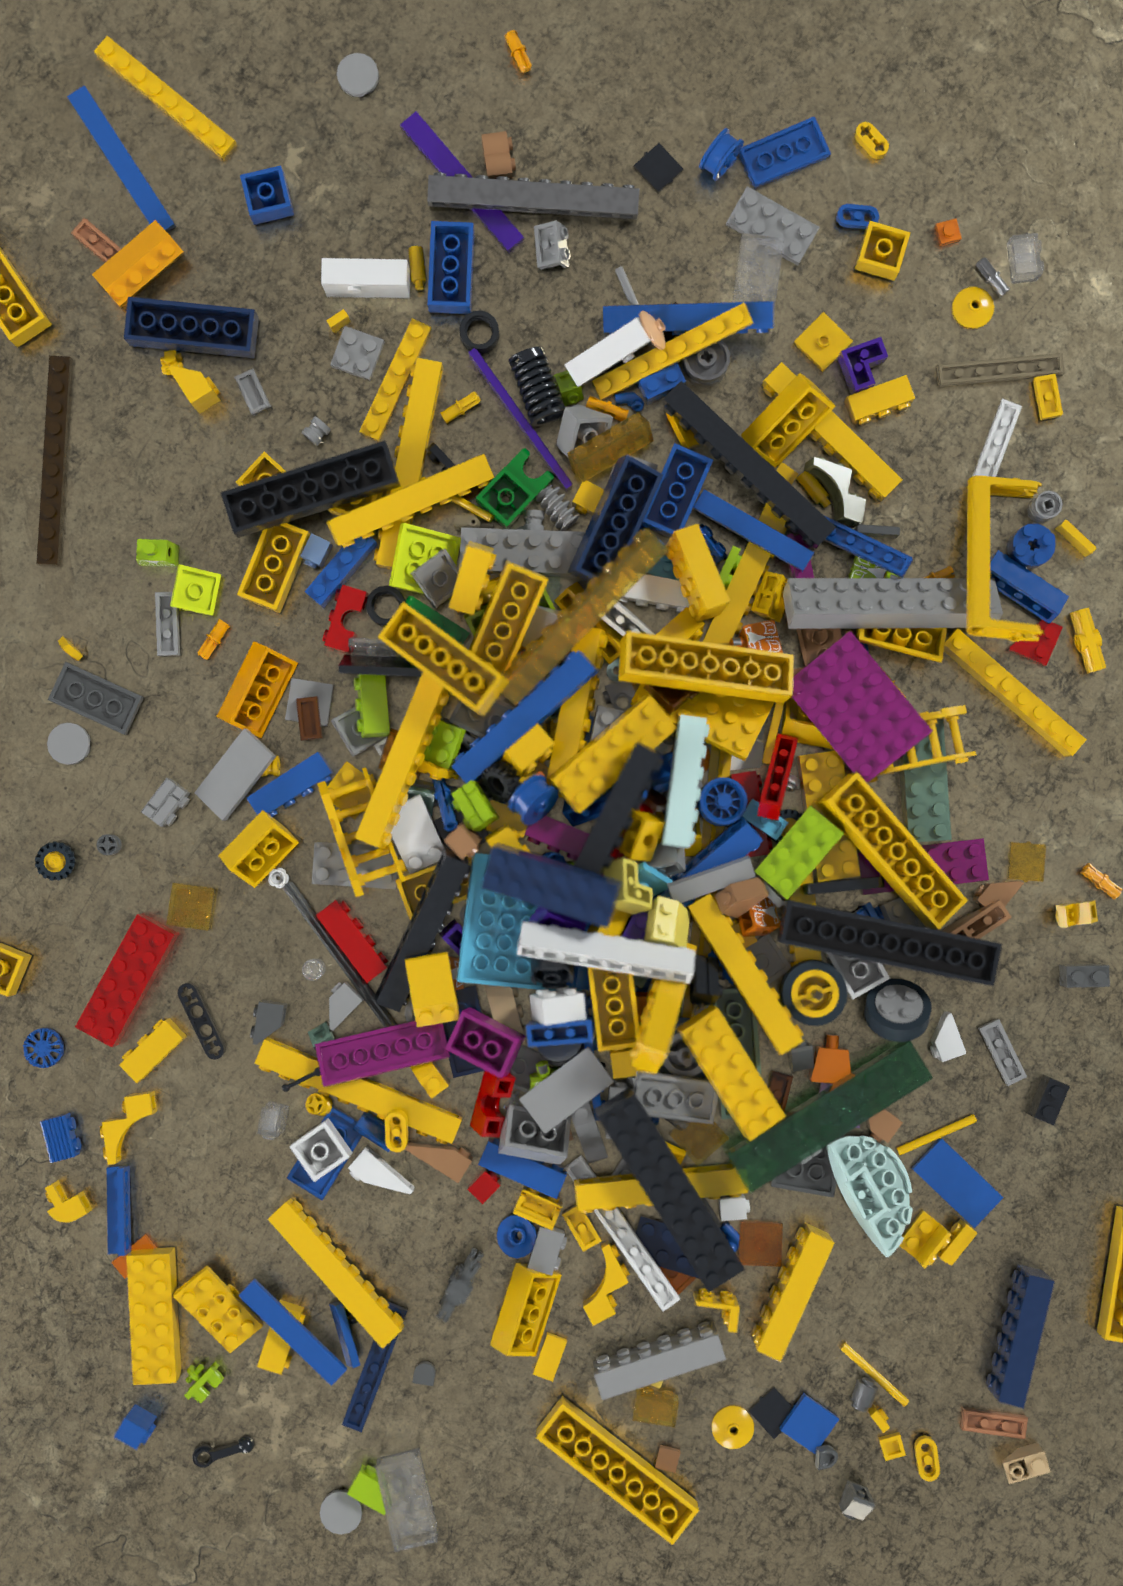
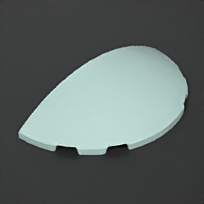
M845 1136L827 1144L830 1165L838 1187L865 1233L885 1257H889L903 1241L904 1237H902L905 1226L911 1222L913 1208L909 1205V1194L912 1193V1187L908 1173L899 1157L889 1147H884L876 1142V1139L867 1136Z

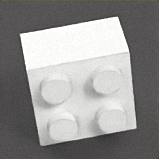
M566 986L555 991L538 989L535 994H529L533 1021L543 1025H551L586 1019L584 993L576 991V988Z
M329 1118L290 1145L291 1150L314 1182L348 1159L353 1153Z

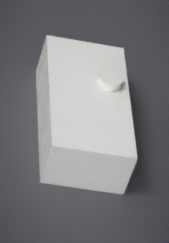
M322 258L321 284L327 297L410 298L411 274L406 259Z
M638 317L564 365L577 387L620 361L623 360L624 363L630 361L635 357L633 353L650 343L651 340L645 333Z

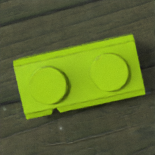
M471 780L451 794L454 798L452 803L458 812L461 811L465 817L463 822L469 830L472 829L479 832L499 819L478 782Z

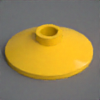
M965 288L953 300V316L960 325L966 328H980L986 325L993 316V299L982 288ZM972 303H977L978 308H973Z
M735 1405L723 1407L715 1414L712 1420L713 1436L725 1448H741L753 1436V1419L742 1407ZM732 1427L737 1428V1431L735 1433L730 1432V1429Z

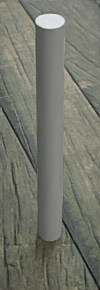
M623 267L617 268L615 272L629 304L639 305ZM650 342V343H648L647 345H648V347H650V346H653L654 344H653L652 342Z

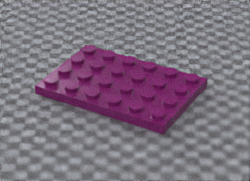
M851 631L793 677L792 698L852 772H858L866 783L933 732Z

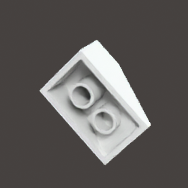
M419 794L408 799L406 804L402 806L399 812V822L393 827L391 832L395 845L410 874L438 862L444 848L447 849L432 816Z

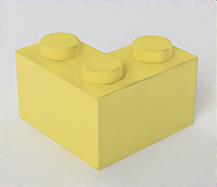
M621 858L614 860L609 869L605 868L604 876L623 882L615 909L633 915L653 909V890L638 883L637 862Z

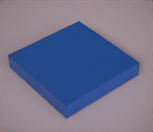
M803 1393L779 1428L783 1433L816 1454V1447L823 1444L839 1421V1418Z

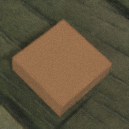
M659 1444L654 1464L655 1468L676 1473L681 1453L680 1449Z

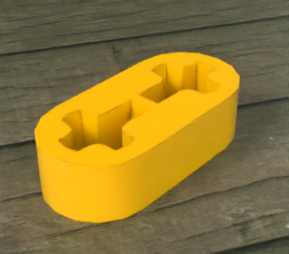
M862 122L857 126L855 131L856 141L872 158L877 160L884 158L888 152L889 143L883 135L869 122ZM866 130L869 131L868 136H867V135H864V136L861 135V132H862V131H866ZM876 146H883L882 151H875Z

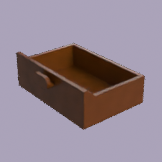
M647 684L644 686V689L670 715L689 698L692 700L700 693L698 691Z

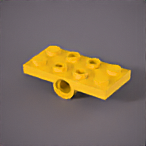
M207 1265L173 1292V1297L229 1353L263 1327V1322L239 1297L240 1293L231 1284L226 1285Z

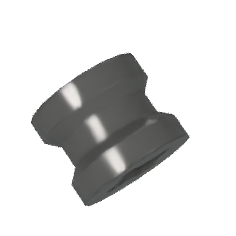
M106 834L99 837L96 846L103 855H115L121 850L122 843L118 836Z

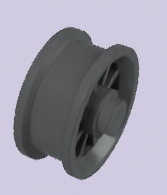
M584 1043L537 1046L540 1056L543 1060L548 1061V1064L562 1067L583 1051Z

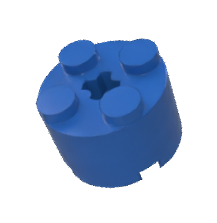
M1027 524L1011 535L1007 542V553L1011 559L1028 570L1034 569L1046 563L1053 556L1056 538L1043 525Z

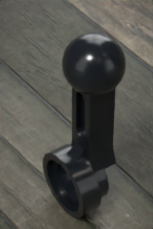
M242 1436L237 1442L216 1449H212L207 1444H201L194 1449L192 1459L197 1467L205 1468L218 1459L240 1452L244 1454L250 1453L254 1448V1440L250 1436ZM201 1452H207L210 1456L207 1461L200 1462L197 1459L198 1455Z

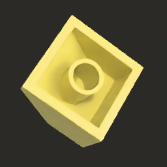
M661 896L656 897L653 900V909L648 910L644 941L652 944L663 943L676 948L686 947L691 913L679 901Z

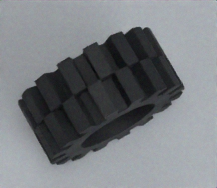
M498 761L482 772L483 775L481 776V779L484 780L481 783L486 786L484 788L485 792L488 791V796L490 798L493 796V800L499 801V803L509 801L522 784V782L518 781L521 779L520 775L516 776L515 774L517 770H512V765H507L505 761Z

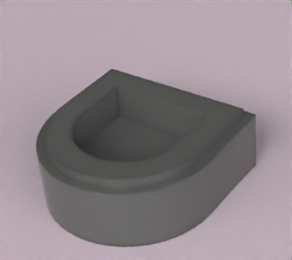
M428 1361L418 1363L414 1370L412 1383L434 1386L436 1374L434 1365Z
M830 1445L816 1447L815 1467L818 1470L834 1466L838 1460L836 1450Z

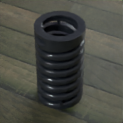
M541 346L531 347L510 357L508 362L512 367V372L515 374L514 379L517 382V387L520 389L519 393L523 397L522 401L528 412L527 415L531 426H543L562 418L565 407L562 403V398L558 397L560 392L556 389L557 384L554 382V376L551 374L552 370L548 366L549 361L547 360L544 348Z

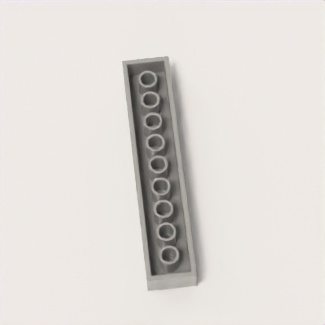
M788 578L783 591L789 629L966 628L967 578ZM990 578V618L999 620L1003 611L995 578Z

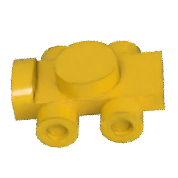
M176 350L165 351L164 357L160 358L163 375H172L168 369L170 366L184 368L182 354H177Z

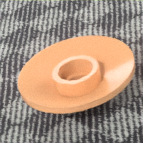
M641 311L639 319L645 333L658 349L663 350L666 346L663 331L666 329L664 323L659 318L655 320L646 311Z

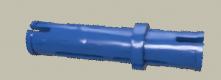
M442 778L441 781L432 779L435 788L434 797L439 804L444 829L446 831H453L458 827L450 800L451 791L447 788L446 778Z

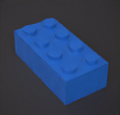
M431 221L427 303L429 313H471L474 223Z
M674 443L662 471L663 477L641 526L668 538L672 536L674 531L684 528L713 459Z

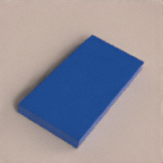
M814 116L743 146L739 156L753 188L756 189L829 158L831 152Z
M332 1105L331 1111L325 1115L322 1122L329 1118L353 1152L363 1136L353 1130L358 1120ZM348 1159L315 1182L300 1161L297 1160L287 1179L320 1200H323Z
M939 1138L912 1167L973 1228L1004 1198L942 1138Z

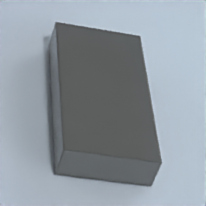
M859 524L854 529L868 537L896 539L900 535V528L895 526Z

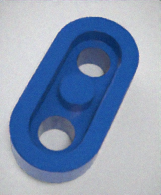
M844 204L839 208L836 220L842 227L866 229L869 222L865 221L864 217H869L871 221L878 222L879 212L873 206ZM843 215H849L850 219H844Z

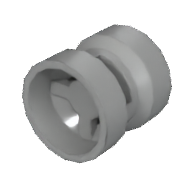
M314 416L310 426L305 427L301 433L318 446L322 442L321 438L327 435L331 429Z
M525 510L524 519L526 524L523 526V530H544L542 520H544L545 512L541 510Z

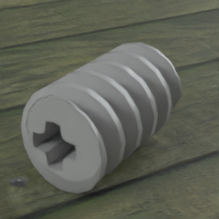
M550 485L542 490L535 499L537 502H541L540 506L542 509L546 508L545 513L551 515L550 520L556 522L555 527L557 529L561 528L560 531H565L575 524L580 514L572 515L575 508L568 509L567 506L570 501H562L566 495L564 493L557 495L560 487L553 489V485Z

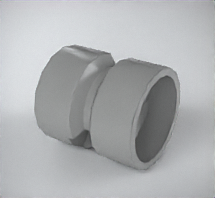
M1044 491L1028 504V516L1036 523H1046L1061 512L1063 506L1062 499L1056 492Z

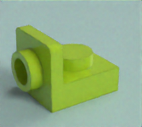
M568 370L554 374L564 406L575 404L584 399L581 386L577 387Z

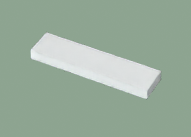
M1005 399L1000 401L973 476L996 477L1021 411V405Z

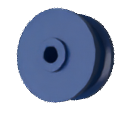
M728 128L723 129L714 139L699 164L701 170L706 169L713 174L715 181L719 180L728 168L730 169L733 166L744 144L742 139L737 140L731 136Z
M534 775L523 782L515 791L509 802V809L515 814L518 813L525 825L535 824L553 808L559 797V790L555 786H549L543 775Z
M726 777L716 778L706 784L701 790L700 800L698 801V809L701 816L707 822L716 826H727L736 822L742 817L747 807V795L744 788L737 781Z

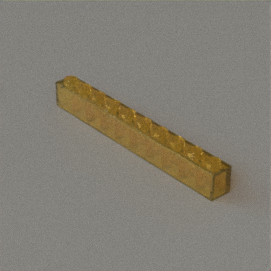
M650 530L639 531L634 536V541L629 546L623 547L613 562L611 561L604 566L602 574L598 578H593L588 583V588L583 593H578L573 598L572 604L567 609L561 610L556 617L557 619L552 624H548L541 631L542 635L537 640H532L526 646V651L521 656H516L506 671L500 672L502 676L510 681L501 693L515 706L669 551Z

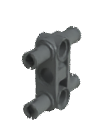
M476 1248L471 1249L464 1263L455 1267L447 1281L445 1294L439 1302L441 1308L436 1313L439 1319L443 1316L442 1321L444 1322L449 1321L455 1308L464 1304L473 1290L475 1275L482 1267L480 1260L484 1256L481 1251L476 1255L478 1250Z

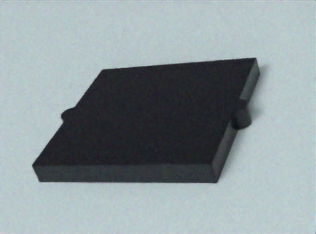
M660 143L655 145L649 152H645L644 156L634 165V168L657 193L669 183L672 184L673 179L684 170Z
M773 1387L763 1397L760 1396L759 1401L748 1411L769 1435L775 1439L782 1432L779 1427L793 1407Z

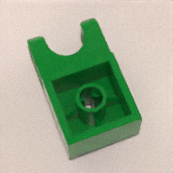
M526 448L522 449L476 497L475 503L494 516L493 519L503 529H509L536 500V496L548 487L555 477L551 471H546L543 475L534 479L526 476L523 466L530 456V452ZM502 496H504V498H505L506 496L510 497V498H509V502H508V503L502 502V498H501V497H502Z
M413 596L407 597L406 604L465 647L471 637L470 632Z

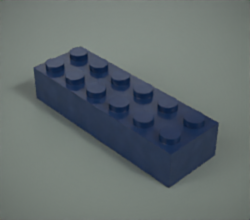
M128 297L124 340L130 346L255 358L259 316L255 309Z
M629 455L618 458L567 573L603 592L613 589L663 477L662 473Z
M497 843L492 846L481 888L607 928L611 924L623 882Z
M1018 1264L1017 1270L1013 1272L1012 1282L1014 1284L1012 1291L1010 1290L1007 1296V1303L1009 1304L1007 1312L1005 1311L1002 1316V1324L1004 1325L1002 1332H999L997 1337L998 1349L997 1353H994L992 1357L993 1370L992 1374L988 1375L987 1387L998 1402L1024 1409L1055 1281L1043 1270Z

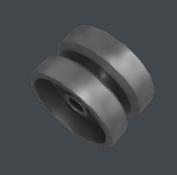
M721 340L683 359L682 371L685 378L691 384L700 388H709L717 385L724 378L730 363V352L726 343Z

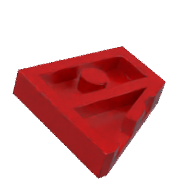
M1040 620L1036 625H1040V630L1043 631V634L1035 635L1039 637V641H1016L1008 647V651L1046 666L1063 627L1053 622L1048 624L1044 620Z

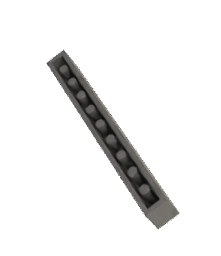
M436 172L428 177L427 202L428 206L494 209L513 212L637 219L639 188H635L634 185L614 187L610 183L593 186L591 182H581L580 185L565 180L559 183H551V180L548 179L531 182L528 178H518V181L503 176L497 177V179H488V176L485 175L468 178L465 174H455V177L446 176L445 173Z

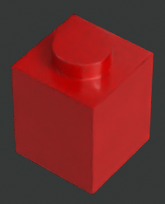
M485 1168L468 1185L467 1190L480 1203L484 1204L501 1186V1181L499 1180L501 1177L499 1174Z

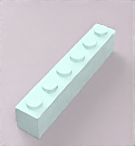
M680 715L678 717L661 845L687 849L690 848V844H694L695 831H692L693 823L697 822L698 810H695L696 801L700 800L701 789L698 788V781L702 780L704 768L700 766L701 758L704 759L706 755V746L703 743L704 737H708L709 725L706 724L707 718Z

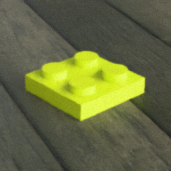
M179 564L170 607L213 616L221 574Z

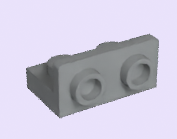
M557 220L534 226L537 267L541 270L558 265L564 268L569 267L570 252L567 248V228Z

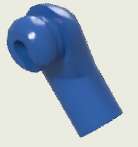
M635 392L615 394L616 405L627 403L636 412L643 410L644 401Z
M725 1221L720 1226V1229L724 1232L727 1240L736 1252L739 1248L740 1235L728 1221Z

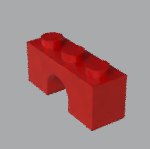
M342 585L341 589H337L335 595L337 604L335 610L332 609L328 621L331 624L329 630H325L322 639L325 642L324 646L343 653H352L357 634L346 630L343 622L349 613L355 612L363 615L369 596L366 591Z
M486 1070L484 1071L470 1122V1127L481 1137H500L505 1117L499 1111V1101L501 1097H511L516 1079L511 1073L501 1079Z

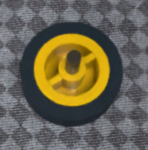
M805 960L795 964L787 971L781 983L780 997L783 1006L787 1007L795 1020L809 1026H821L832 1022L842 1013L847 1001V986L843 976L833 966L819 960Z

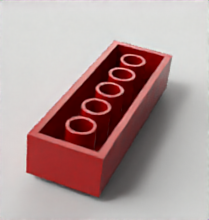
M144 913L137 914L75 1028L112 1048L119 1045L180 933Z

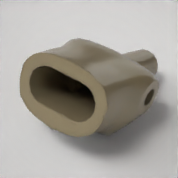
M472 512L455 514L454 528L455 531H461V527L494 529V522L480 521Z

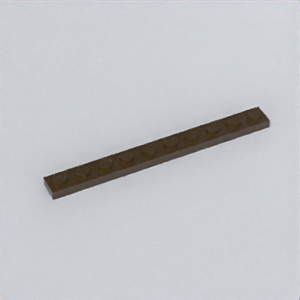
M49 355L36 562L38 565L60 566L72 358L70 356Z

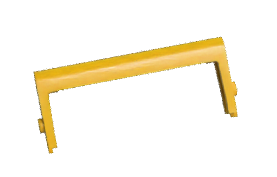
M973 476L968 479L966 632L970 635L1009 639L1016 642L1020 640L1039 641V637L1035 635L1043 634V631L1040 630V625L990 618V495L1033 498L1034 494H1037L1038 487L1042 486L1040 482L991 476Z

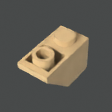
M1038 1442L1017 1448L1002 1461L1009 1484L1050 1472L1045 1451Z

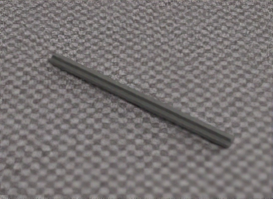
M288 882L284 885L283 890L383 1026L386 1028L398 1025L384 1006L376 1004L373 990L317 918L316 913L295 884Z

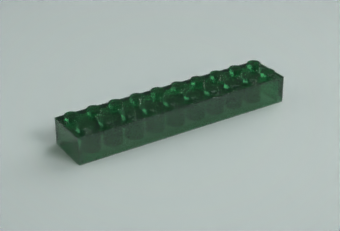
M900 1042L785 1114V1118L753 1140L749 1141L746 1138L724 1153L746 1190L752 1193L932 1080L933 1077L912 1042Z

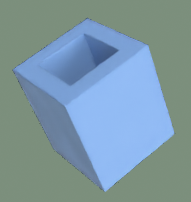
M311 533L301 554V557L305 560L304 564L314 569L316 566L323 568L333 547L331 542Z

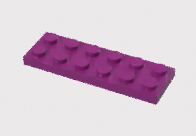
M984 838L921 845L953 884L989 880ZM861 852L857 853L860 878L881 876ZM884 879L885 887L862 889L861 894L893 892L894 889Z
M416 1021L315 1044L323 1087L450 1058L449 1051L445 1050L447 1040L443 1023L417 1027Z

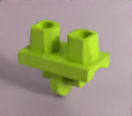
M215 1361L203 1374L201 1372L205 1367L202 1364H199L197 1367L190 1365L187 1368L189 1376L185 1381L190 1384L194 1380L195 1383L184 1396L188 1400L193 1397L196 1401L202 1403L210 1394L203 1384L207 1381L215 1389L224 1379L217 1370L220 1365Z

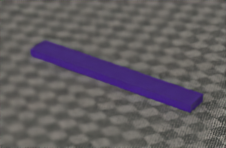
M417 111L400 124L403 131L439 172L445 173L446 176L455 177V174H465L468 178H473ZM471 209L508 253L524 240L523 235L501 210Z
M473 348L468 352L469 358L549 470L555 475L566 493L569 492L573 487V483L477 349Z

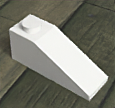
M366 1146L348 1167L350 1175L357 1181L362 1180L364 1183L411 1194L415 1188L369 1146Z

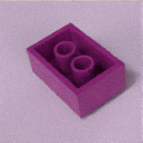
M545 816L535 824L528 825L524 835L529 836L527 841L537 845L540 842L548 844L547 849L559 853L560 850L568 853L566 857L576 861L590 834Z
M469 1007L461 1012L445 1050L502 1079L509 1074L526 1036Z

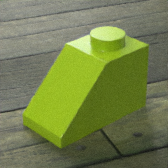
M362 1464L349 1487L347 1495L385 1516L389 1503L381 1474L374 1467Z

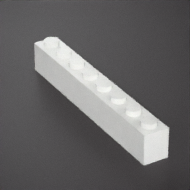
M532 921L522 922L517 955L688 984L694 973L695 951L689 950L686 947L676 948L663 943L652 944L644 940L625 939L621 936H605L598 932L587 933L579 929H563L556 925H539Z

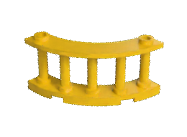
M954 706L930 713L929 711L918 713L933 731L929 734V740L934 759L918 762L915 747L907 752L909 764L894 767L892 763L868 783L878 781L877 777L918 767L954 760L955 764L968 762V757L975 756L976 751L964 753L957 722L960 715L967 713L966 706ZM946 719V722H949L955 755L942 757L935 726L937 720Z
M366 767L362 768L365 779L335 789H328L325 781L317 783L356 897L364 895L361 886H364L366 882L398 872L402 882L405 881L402 872L406 871L403 860H398L392 841H390L385 849L378 848L357 856L355 854L350 855L347 845H350L352 841L358 840L355 838L357 831L349 834L347 832L343 833L339 822H342L344 818L365 812L370 801L341 811L339 809L335 810L332 801L336 800L338 796L368 787L372 797L373 787L376 786L373 774H368ZM391 853L394 864L363 875L361 873L357 874L355 867H358V864Z

